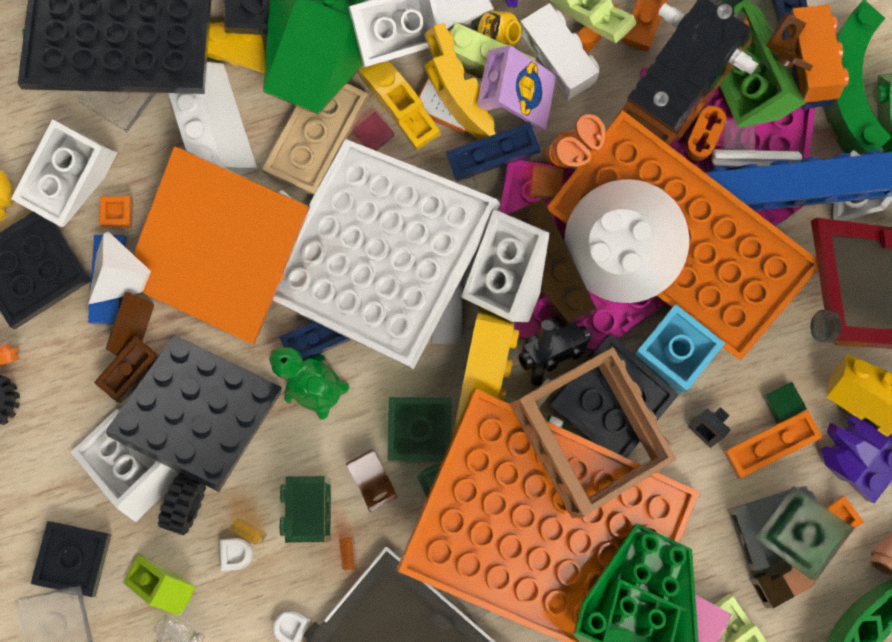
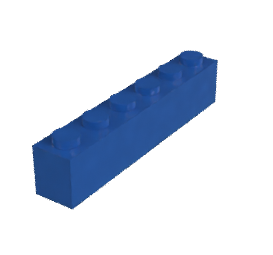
M872 150L865 152L862 156L853 157L849 153H843L826 160H820L819 157H809L802 159L799 163L790 164L786 160L772 162L770 166L758 167L757 164H746L736 170L717 167L710 169L706 173L754 211L892 196V152L882 153V150Z

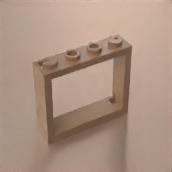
M614 347L509 404L572 519L585 517L676 461L669 447L671 443L662 435L657 426L655 414L647 408L641 397L642 394L638 384L632 381L626 370L624 359L621 360ZM599 366L651 460L590 497H587L535 401Z

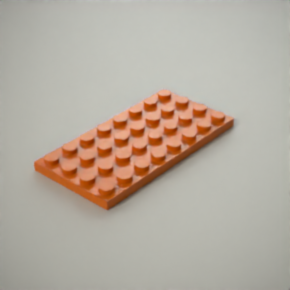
M622 110L605 132L602 148L597 151H590L592 156L590 162L576 169L547 208L567 224L574 208L585 195L598 186L616 180H639L652 184L666 192L676 202L685 217L689 232V249L686 262L678 277L657 296L672 308L675 304L721 339L725 343L723 348L741 361L818 270L817 259Z

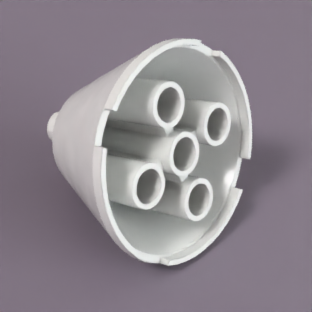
M616 180L598 186L579 201L571 213L566 226L565 245L587 290L600 298L612 302L634 303L660 294L678 277L688 255L689 232L681 209L662 189L639 180Z

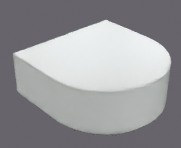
M242 538L220 539L221 571L241 570L251 563L254 551L252 545L247 540Z
M296 611L283 612L274 621V635L280 642H301L312 619Z

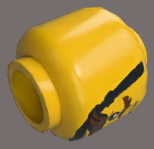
M489 11L480 19L477 32L507 46L511 45L514 47L521 36V25L516 16L511 12Z

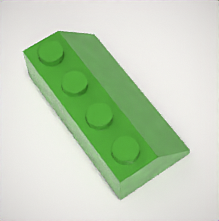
M743 0L736 5L734 13H745L747 20L750 22L749 26L753 28L752 42L744 53L758 63V66L751 75L745 70L742 71L733 66L720 84L735 122L740 128L780 120L806 104L789 67L777 61L776 58L779 54L766 47L773 33L762 10L749 0Z

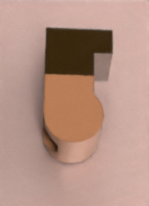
M793 560L784 566L783 571L772 577L768 573H759L749 579L763 605L766 608L774 609L814 586L818 580V572L816 567L809 561Z

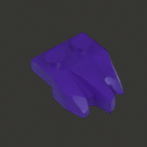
M848 413L846 417L847 429H842L831 422L829 423L827 433L835 444L833 447L821 449L824 464L840 480L848 482L866 501L875 504L892 481V436L886 437L877 431L878 428L864 419L860 420L853 414Z

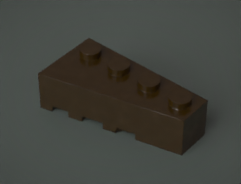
M541 199L507 214L549 232L539 295L541 301L563 327L591 317L596 310L594 302L544 200Z

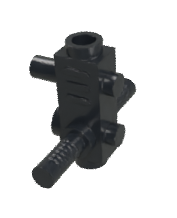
M552 316L542 322L540 334H534L524 342L522 353L518 355L519 362L525 371L532 370L530 381L533 385L539 386L542 384L545 370L547 372L553 371L558 363L571 357L574 360L579 359L583 352L586 351L588 343L591 342V335L583 325L579 327L574 322L563 327L559 320Z

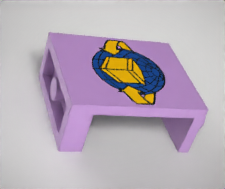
M511 45L488 50L477 106L483 110L503 107L523 119L522 125L530 122L534 132L546 130L557 75Z

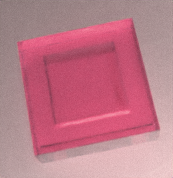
M376 112L353 130L355 136L365 147L375 151L379 150L395 136L394 132Z

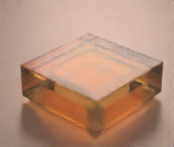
M354 537L341 538L339 542L342 569L344 571L358 569Z

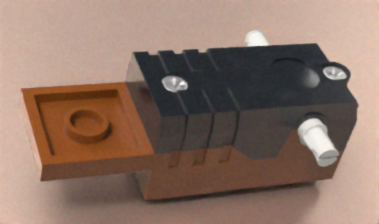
M697 0L686 14L664 3L658 12V15L664 17V20L672 24L673 27L675 26L676 30L654 59L655 62L646 70L645 76L638 81L635 90H632L628 95L627 102L621 111L626 112L670 147L676 139L678 141L681 139L733 66L742 71L745 70L750 75L758 66V63L744 53L752 42L753 28L749 26L750 22L747 20L745 13H734V6L730 2Z

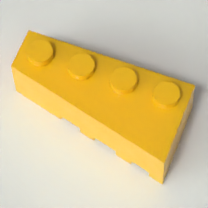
M480 306L473 331L453 435L473 389H478L505 401L506 390L501 389L503 378L509 379L513 360L507 359L509 348L516 349L519 330L514 329V322Z
M847 354L830 375L826 398L860 420L869 419L878 428L877 431L889 437L892 434V373Z

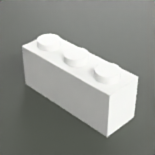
M549 3L521 20L522 39L540 64L557 75L555 85L567 101L596 83L599 75L597 61L593 56H588L583 50L580 38L576 33L570 32L566 26V20L559 10L555 11Z

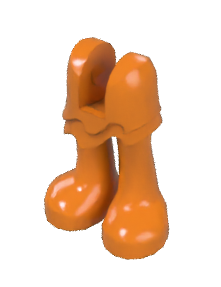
M592 114L580 116L574 124L575 131H565L557 134L553 142L545 147L543 150L545 160L550 165L564 168L578 167L590 162L592 156L588 149L597 151L604 144L605 128L601 119Z

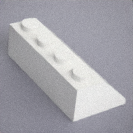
M207 62L205 94L168 93L185 149L239 175L258 170L223 63Z

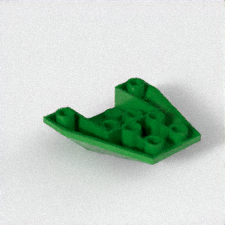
M270 0L263 92L319 115L363 66L348 6L367 0Z
M635 524L581 602L573 635L579 642H698L692 549L644 526Z

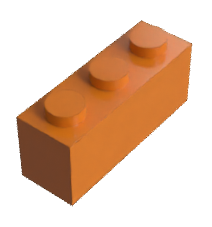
M829 4L793 8L791 15L804 21L806 26L792 46V53L813 65L810 71L795 65L800 93L805 103L839 99L844 87L848 85L849 76L847 69L843 68L841 62L843 47L841 42H837L835 34L837 32L836 16L831 15ZM793 24L787 26L789 36L794 30Z

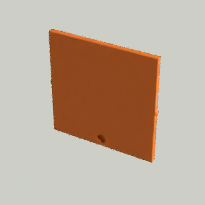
M174 146L150 212L146 215L147 220L133 254L151 271L142 293L250 344H255L280 281L285 277L284 271L310 206Z

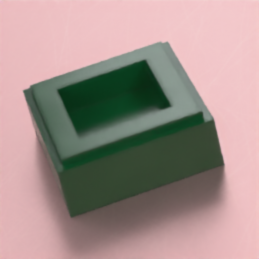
M793 382L763 396L777 424L807 409Z

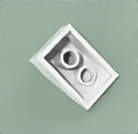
M367 0L348 6L364 67L428 49L429 45L425 33L433 26L441 24L436 0Z
M52 119L11 199L58 226L64 227L103 181L117 152L72 127Z
M493 210L461 298L511 322H529L540 295L549 232L498 210Z
M116 409L73 449L71 454L111 503L122 513L137 522L168 491V487L170 484H173V479L177 477L179 472L108 437L106 429L119 413V410Z

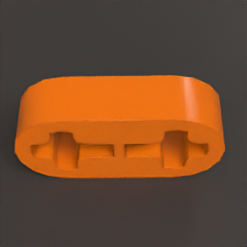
M708 106L698 116L685 146V152L691 160L697 162L704 161L714 150L726 123V114L721 108ZM711 115L715 117V123L709 131L705 128ZM703 137L706 139L703 145L704 149L698 152L696 151L695 144Z

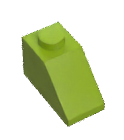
M140 554L136 556L123 581L127 587L150 606L181 616L185 607L191 601L192 593L196 588L183 576Z

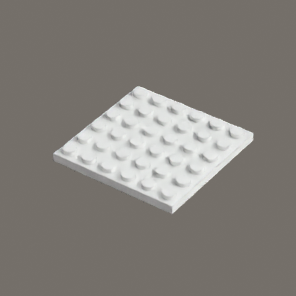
M345 139L309 204L310 210L284 271L285 277L280 281L273 302L414 369L485 234L493 210H498L500 203L498 199Z

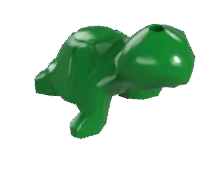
M277 347L271 350L269 361L273 373L279 378L289 379L286 385L284 400L287 403H291L292 399H295L301 406L316 412L320 420L326 419L329 416L330 409L337 404L341 395L348 392L349 384L339 380L335 372L329 366L322 363L326 360V357L322 354L303 361L300 352L293 347Z

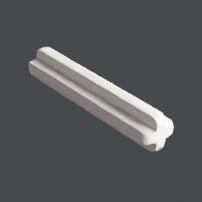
M714 150L711 163L715 168H739L746 164H757L758 167L770 166L772 162L786 160L789 164L799 163L802 160V155L798 151Z

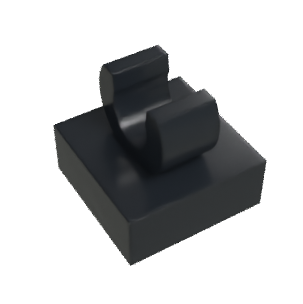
M721 407L715 413H712L707 408L694 418L687 427L711 448L730 432L731 429L724 424L730 415Z

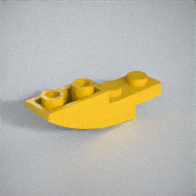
M445 23L433 26L425 33L433 59L425 64L424 67L436 93L456 121L476 139L481 140L495 135V123L492 115L487 110L477 106L481 85L477 83L476 77L468 80L464 79V67L462 62L456 57L453 48L454 39L451 32L447 30Z
M389 60L367 67L362 66L357 73L382 108L388 111L416 151L441 135L440 129L424 109L421 99Z

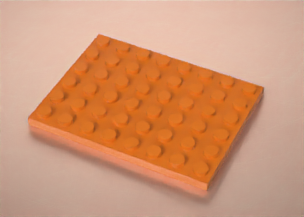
M473 389L396 570L561 642H579L573 635L581 602L635 524H639L680 543L699 491L656 472L585 517L572 519L510 405L478 389ZM546 421L587 497L641 466L639 463Z

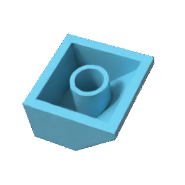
M675 304L634 355L680 396L691 387L725 343Z

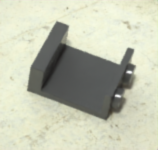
M807 486L792 488L727 509L749 570L759 571L768 568L771 563L814 549L829 548L827 539H829L828 529L824 522L819 520L816 512L818 508L816 497L812 491L808 490Z

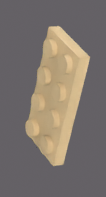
M346 84L319 115L296 106L262 168L263 172L314 197L343 142L349 137L369 99L368 93Z

